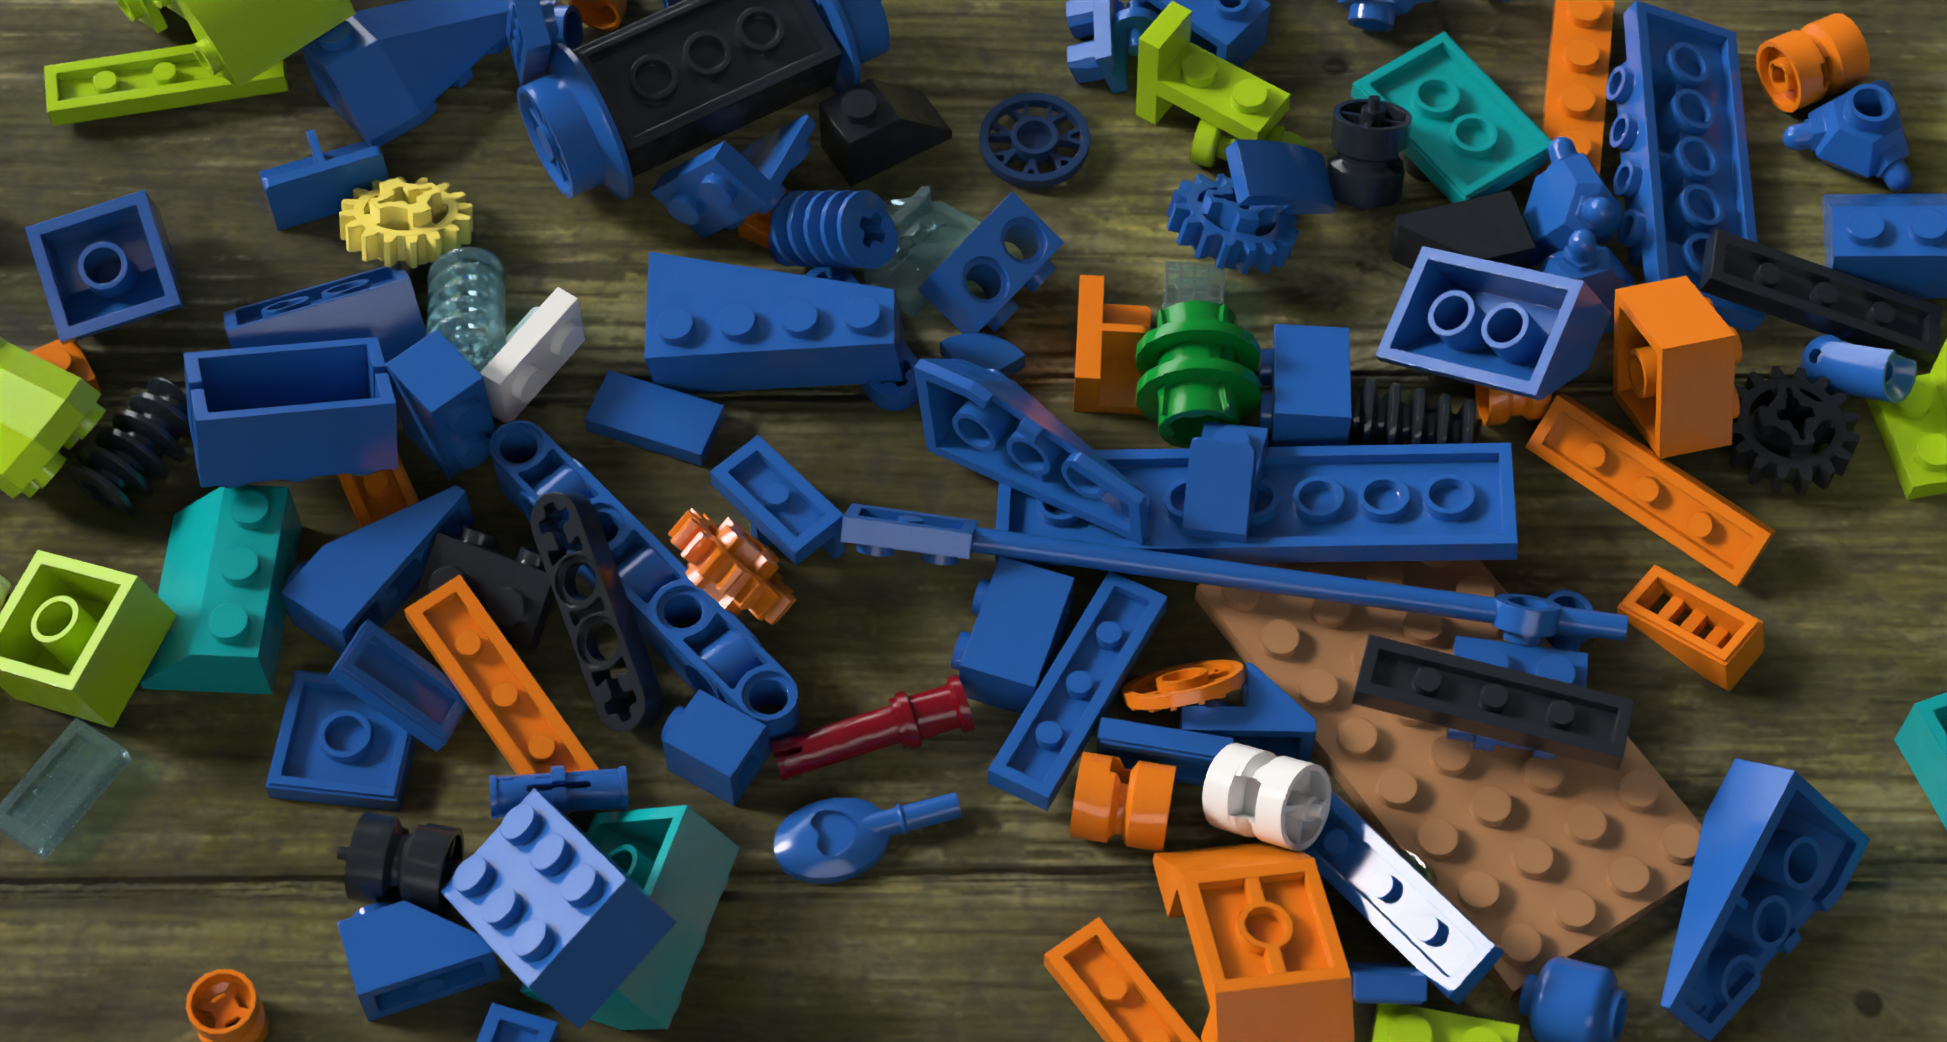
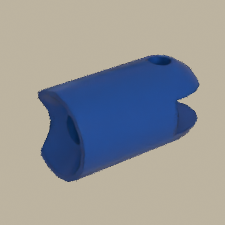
M1831 334L1821 335L1813 339L1805 347L1800 367L1805 368L1806 380L1814 384L1823 376L1828 378L1829 383L1826 390L1830 393L1845 392L1848 396L1890 403H1900L1906 399L1912 390L1917 372L1916 361L1897 355L1894 350L1851 344L1841 341L1838 337Z

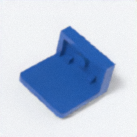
M805 114L751 143L742 154L737 152L729 143L723 141L662 174L650 193L666 206L667 211L674 219L689 226L702 239L724 228L732 231L749 215L757 211L761 214H766L781 200L786 191V187L782 182L788 172L797 167L809 153L812 144L808 141V138L817 123L808 114Z

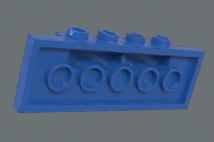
M1636 0L1623 14L1627 60L1612 71L1606 86V96L1609 100L1617 102L1618 114L1612 124L1609 140L1611 146L1620 149L1621 165L1614 177L1613 191L1616 195L1624 197L1625 213L1617 230V240L1619 244L1628 246L1629 264L1644 268L1645 283L1687 276L1695 287L1700 290L1705 243L1716 229L1757 243L1736 32ZM1701 292L1704 297L1711 299L1716 312L1729 326L1752 332L1765 320V313Z

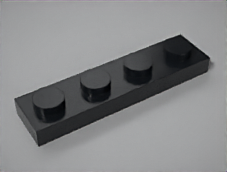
M1716 229L1705 243L1699 290L1701 292L1827 335L1831 334L1856 345L1894 350L1897 355L1914 360L1917 366L1927 368L1938 357L1941 306Z
M1369 634L1352 704L1619 770L1624 756L1635 700Z

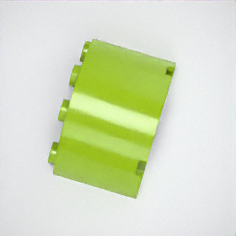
M116 0L129 20L132 22L140 20L158 33L168 28L159 8L162 9L166 6L186 19L197 40L192 45L193 53L203 69L211 76L218 73L238 88L356 14L350 0Z

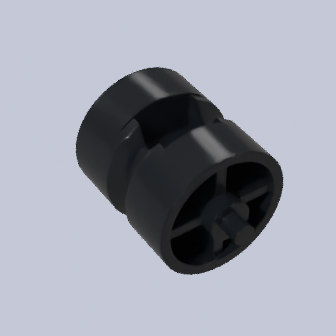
M1370 95L1369 99L1345 101L1335 106L1331 139L1332 147L1338 151V154L1331 157L1327 162V173L1334 200L1346 205L1355 206L1360 211L1367 210V208L1391 206L1401 200L1405 168L1403 166L1404 161L1398 154L1409 145L1412 116L1406 109L1390 102L1381 101V97L1377 95Z
M364 813L354 829L350 846H340L337 852V859L346 861L345 891L347 898L371 904L392 903L401 894L402 900L409 901V903L433 914L446 915L452 904L440 890L454 876L456 869L463 862L464 835L461 828L434 823L419 824L410 834L408 828L401 827V822L397 817Z

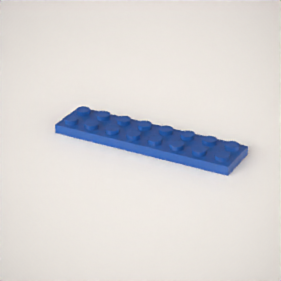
M1511 443L1268 447L1247 543L1182 536L1190 448L1094 450L1146 495L1149 537L1143 545L1000 482L998 487L996 530L1238 563L1517 560L1518 540ZM995 556L996 566L1000 556ZM1005 557L1032 566H1067Z

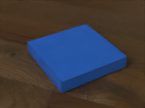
M295 670L265 786L269 797L400 811L417 738L329 678V673Z

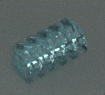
M468 246L455 248L440 255L431 265L427 277L428 324L426 331L427 335L438 329L480 373L507 343L505 334L506 272L504 263L496 254L483 248Z

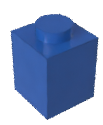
M700 689L686 708L679 706L671 713L661 734L667 770L732 806L736 805L770 756L767 725Z

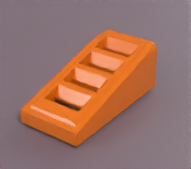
M1655 564L1617 606V614L1628 615L1629 624L1705 679L1726 691L1732 690L1760 657L1765 647L1763 621ZM1663 594L1670 597L1671 599L1658 614L1650 611V608ZM1685 609L1691 612L1680 626L1674 624L1675 620ZM1707 625L1713 628L1705 639L1698 637Z

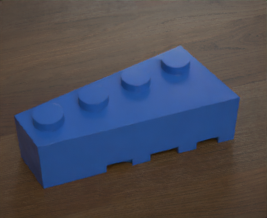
M649 252L644 359L654 384L682 393L693 394L867 383V380H878L879 382L903 381V324L894 289Z

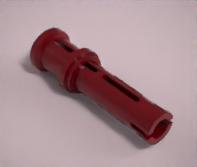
M957 674L947 677L946 685L910 696L904 691L894 693V697L888 699L889 706L783 739L771 740L770 745L782 782L789 780L788 778L899 743L902 744L904 749L910 747L913 750L921 747L923 739L959 728L963 733L974 731L971 710L959 676Z

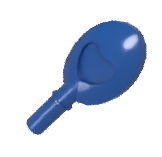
M956 792L902 806L897 803L896 807L881 810L871 802L858 798H829L816 801L793 812L780 824L775 833L773 846L776 861L784 873L796 880L807 883L827 884L856 877L872 868L884 856L889 847L890 836L900 833L906 835L908 831L962 818Z

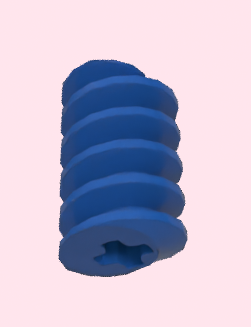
M869 190L788 191L772 211L771 227L768 236L770 251L777 263L787 267L880 268L891 260L897 250L898 233L895 223L888 215L886 205L879 195Z

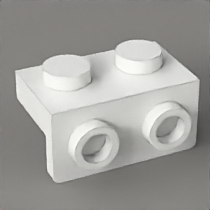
M557 287L540 307H533L477 368V371L484 378L493 417L505 424L514 421L585 341L578 298Z

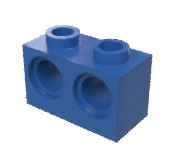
M1012 191L933 271L917 290L962 334L978 333L985 325L995 333L1020 307L1012 299L1018 290L1024 285L1033 293L1057 268L1049 258L1065 242ZM1005 242L1016 245L1023 255V260L1012 256L1008 252ZM966 280L980 285L985 292L986 299L973 295L967 286Z

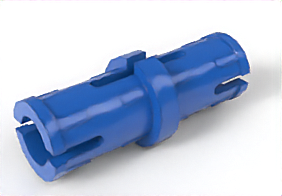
M564 765L550 766V773L510 776L489 775L491 819L505 817L534 788L566 816L567 812L610 809L628 810L626 766H619V768L565 772Z

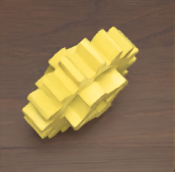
M396 177L383 182L376 180L372 181L371 191L356 188L353 190V199H343L341 202L342 211L339 212L341 240H346L348 252L362 251V260L365 262L377 258L385 262V267H392L397 261H406L410 268H417L418 265L429 262L440 264L442 263V253L458 256L461 254V245H470L472 242V204L466 203V194L464 192L450 193V184L448 183L436 186L431 182L428 183V178L423 177L417 180L415 184L406 183L403 177Z

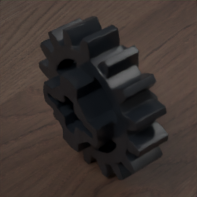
M1772 366L1766 381L1753 371L1748 374L1744 387L1734 385L1739 397L1740 412L1739 416L1733 419L1732 445L1721 448L1734 449L1728 463L1731 468L1747 465L1751 469L1747 480L1750 484L1753 485L1760 481L1762 477L1771 480L1772 493L1779 494L1784 483H1790L1793 485L1798 496H1803L1806 494L1811 481L1824 490L1829 487L1834 474L1843 476L1860 440V435L1853 432L1859 420L1858 413L1842 412L1848 396L1845 392L1830 396L1826 392L1829 379L1825 376L1812 384L1806 381L1805 368L1798 367L1793 378H1787L1779 366ZM1755 409H1757L1755 416H1754V417H1749V415H1750ZM1822 444H1828V447L1819 453Z

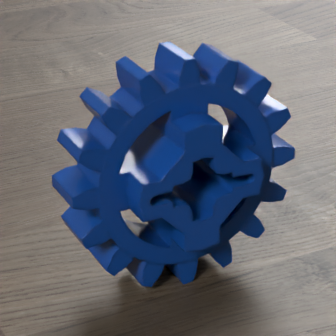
M1219 173L1215 181H1211L1203 174H1197L1194 183L1183 179L1179 189H1175L1166 216L1170 218L1167 229L1179 233L1176 241L1179 246H1191L1195 251V258L1212 257L1216 259L1215 264L1217 268L1222 270L1224 268L1238 269L1241 274H1247L1250 266H1254L1263 274L1269 273L1272 265L1282 268L1287 257H1290L1299 231L1295 229L1298 221L1297 217L1293 215H1279L1277 205L1238 206L1232 178H1227L1224 174Z

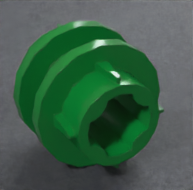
M1191 300L1176 303L1164 310L1160 309L1157 317V328L1147 332L1136 346V368L1142 375L1137 381L1136 405L1145 417L1158 423V433L1165 442L1169 443V446L1190 448L1192 439L1201 437L1205 421L1240 425V421L1248 418L1260 406L1261 383L1254 373L1259 366L1260 345L1252 333L1237 325V317L1227 307V304Z

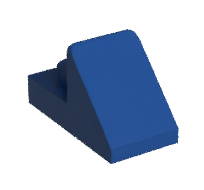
M1205 421L1201 437L1193 438L1190 445L1182 536L1247 543L1268 449V428Z
M1251 662L1246 663V681L1242 687V707H1231V705L1222 701H1205L1203 705L1182 706L1180 730L1234 738L1233 743H1240L1269 751L1277 757L1288 756L1310 762L1316 736V719Z

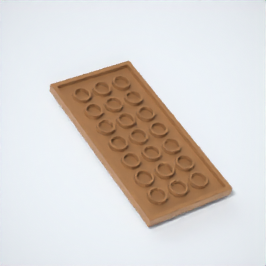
M1481 560L1246 563L1488 597L1508 594ZM1199 584L1196 586L1195 600L1245 664L1247 662L1254 664L1316 719V736L1313 752L1370 825L1505 952L1487 972V975L1508 1002L1521 995L1527 975L1534 974L1539 976L1540 971L1548 960L1555 957L1578 959L1688 888L1702 824L1628 736L1623 760L1619 770L1559 755H1555L1553 760L1532 757V750L1495 746L1493 752L1472 749V742L1446 739L1447 727L1352 704L1369 634L1452 654L1456 636L1509 642L1503 639L1504 630L1495 627L1492 623ZM1543 637L1542 644L1538 645L1539 647L1553 648L1545 637Z

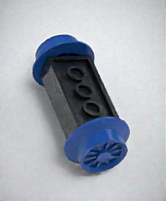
M684 0L577 49L571 50L563 43L553 45L549 54V74L517 89L518 105L525 128L541 163L553 183L565 197L571 199L602 185L618 200L625 201L633 195V177L825 88L830 87L838 94L861 82L860 65L887 53L889 50L890 33L881 0Z

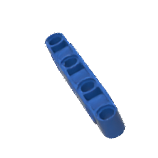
M524 420L510 421L500 426L493 433L489 444L497 483L503 494L525 515L529 522L536 501L544 494L550 492H575L583 494L591 501L605 537L613 539L608 542L643 640L696 693L700 689L767 725L769 751L772 750L771 740H779L799 734L801 719L797 684L766 652L751 631L730 611H726L709 594L696 587L685 574L687 568L581 463L567 455L539 426ZM523 458H529V459H530V460H528V461H526V462H524V463H518V464L513 463L514 461H516V460H518V459H523ZM563 510L564 518L557 523L560 532H564L563 525L570 520L568 510ZM576 544L577 550L567 551V554L582 551V544ZM584 563L579 567L577 573L595 589V573L590 565ZM689 619L697 622L689 628L673 627L675 623L681 620ZM768 704H776L783 707L776 714L766 715L757 712L758 708Z

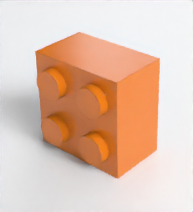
M1687 276L1615 289L1613 397L1658 458L1661 459L1732 445L1733 419L1737 418L1740 412L1739 397L1734 386L1735 365L1739 364L1742 360V345L1737 330L1727 325L1716 312L1711 299L1704 297Z

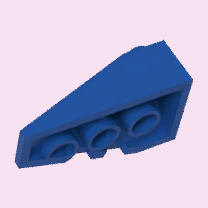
M407 0L356 11L355 15L301 49L318 94L370 147H380L425 122L437 111L435 100L451 85L461 89L473 78L471 71L473 65L484 55L499 54L509 45L506 37L509 0Z
M921 358L914 366L927 451L1138 544L1143 545L1149 537L1146 495L1018 383L1008 379L1004 374L995 369H985L963 359Z
M1735 758L1704 816L1660 1003L1661 1007L1701 1039L1711 1041L1761 985V971L1778 952L1789 955L1800 943L1802 938L1798 930L1816 910L1828 912L1838 901L1870 841L1867 835L1795 770Z

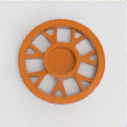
M1197 661L1163 668L1135 678L1123 686L1122 695L1125 706L1131 708V711L1148 710L1149 713H1153L1167 708H1171V711L1177 710V707L1195 703L1203 705L1206 700L1224 698L1227 693L1241 689V685L1245 683L1246 677L1244 667L1238 661Z

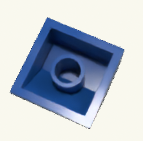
M145 190L25 227L60 342L63 345L183 307L177 263L159 208Z

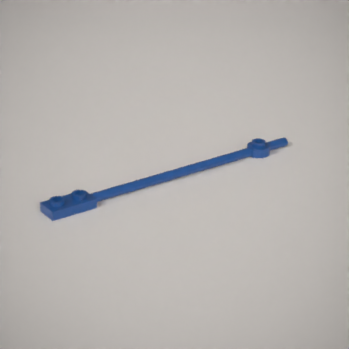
M855 503L850 505L842 521L840 542L857 544V552L870 556H892L895 554V549L919 552L920 560L927 563L956 565L959 562V558L970 559L972 553L1485 622L1492 623L1495 627L1504 630L1503 639L1520 645L1538 646L1542 644L1543 637L1554 636L1557 633L1625 641L1628 627V615L1562 607L1554 601L1531 595L1500 594L1496 597L1076 541L978 527L979 520Z

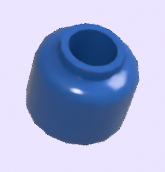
M1555 957L1548 960L1540 971L1539 976L1534 974L1527 975L1521 990L1519 1012L1522 1015L1529 1016L1531 1034L1537 1042H1618L1626 1019L1628 992L1619 988L1616 975L1607 967L1566 957Z

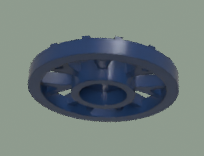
M1024 93L1009 97L999 102L987 113L980 127L979 147L985 164L997 177L1018 187L1041 189L1065 182L1081 169L1089 153L1090 133L1083 115L1069 102L1049 94ZM1029 107L1047 108L1046 118L1040 116L1028 117ZM1024 108L1023 113L1016 111L1017 109ZM1052 111H1056V112H1058L1059 114L1056 115V116H1053V115H1052ZM1008 114L1017 123L1013 126L1012 131H1010L997 121ZM1069 119L1075 128L1058 135L1056 126ZM989 143H1011V149L992 152ZM1058 147L1078 149L1074 158L1056 153ZM1017 159L1027 163L1022 172L1013 170L1008 166ZM1048 161L1055 168V171L1040 174L1036 164Z

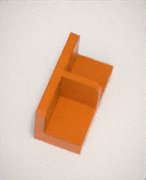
M1080 275L1073 412L1143 415L1136 405L1137 381L1142 377L1136 368V346L1142 337L1151 331V309L1148 306L1103 304L1104 276Z

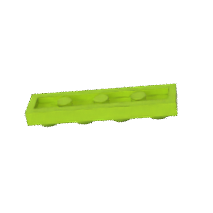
M193 44L44 66L47 113L52 126L285 92L289 91L286 62L283 59L239 88L218 73L214 76L209 75L195 57L192 50Z

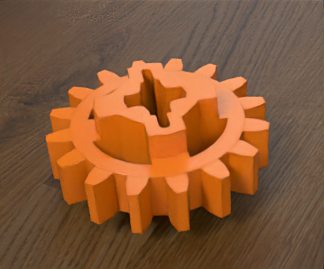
M692 508L687 510L668 532L672 537L671 543L682 551L680 555L689 562L686 565L688 567L685 572L686 576L696 587L704 590L726 611H730L733 615L738 616L742 610L747 608L758 620L762 621L765 619L768 623L774 625L797 600L792 595L794 592L792 588L781 581L783 577L776 572L779 568L777 563L780 561L777 555L734 519L727 517L719 526L709 515L705 513L701 515Z

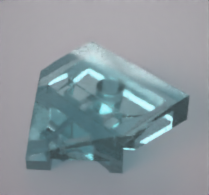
M930 186L919 187V190L912 197L883 201L888 215L896 226L898 233L897 250L891 260L882 267L863 268L866 285L894 289L899 310L913 318L930 302L917 289L981 223L943 201L932 202Z

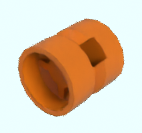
M1833 13L1805 25L1800 31L1791 30L1762 43L1756 54V68L1760 83L1770 101L1781 111L1792 113L1820 101L1825 95H1835L1864 82L1870 72V55L1867 43L1853 20L1844 14Z
M1083 751L1074 795L1069 837L1107 843L1116 834L1122 836L1126 847L1163 852L1176 766L1139 761L1132 769H1125L1120 757Z

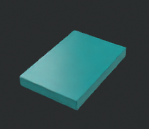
M1445 31L1352 84L1351 97L1354 100L1369 99L1370 95H1377L1381 97V101L1401 106L1411 114L1412 122L1409 145L1403 152L1451 203L1498 193L1551 162L1548 148L1552 140Z

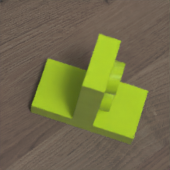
M1171 1L1139 38L1136 115L1156 125L1174 104L1239 139L1264 140L1289 110L1290 94L1191 43L1192 11Z

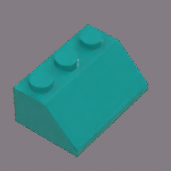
M243 485L236 488L219 487L174 514L158 597L177 616L140 680L143 689L273 694L287 615V608L281 592L285 588L286 581L291 572L295 569L302 531V524L289 487Z
M688 805L595 813L587 835L677 923L590 1019L619 1030L668 1029L672 1017L680 1005L681 995L697 954L704 945L705 934L720 896L728 884L729 873L740 847ZM523 983L520 989L521 993L528 998L548 1004Z

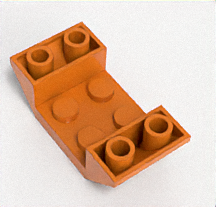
M1266 842L1154 853L1152 862L1168 918L1185 916L1208 997L1210 1011L1201 1035L1202 1042H1355L1352 977L1313 857L1303 851H1294Z

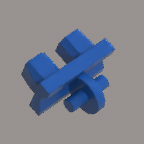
M1119 0L1067 1L1066 18L1074 39L1094 35V40L1067 47V63L1076 83L1105 79L1112 94L1128 91V53L1132 56H1138L1139 38L1158 15L1144 8L1143 3L1139 0L1129 1L1126 7Z

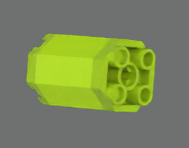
M1 336L0 489L12 499L21 492L28 498H31L39 488L43 489L67 460L58 452L59 449L64 446L70 450L79 439L82 440L92 430L106 410L97 403L101 393L85 380L7 342Z

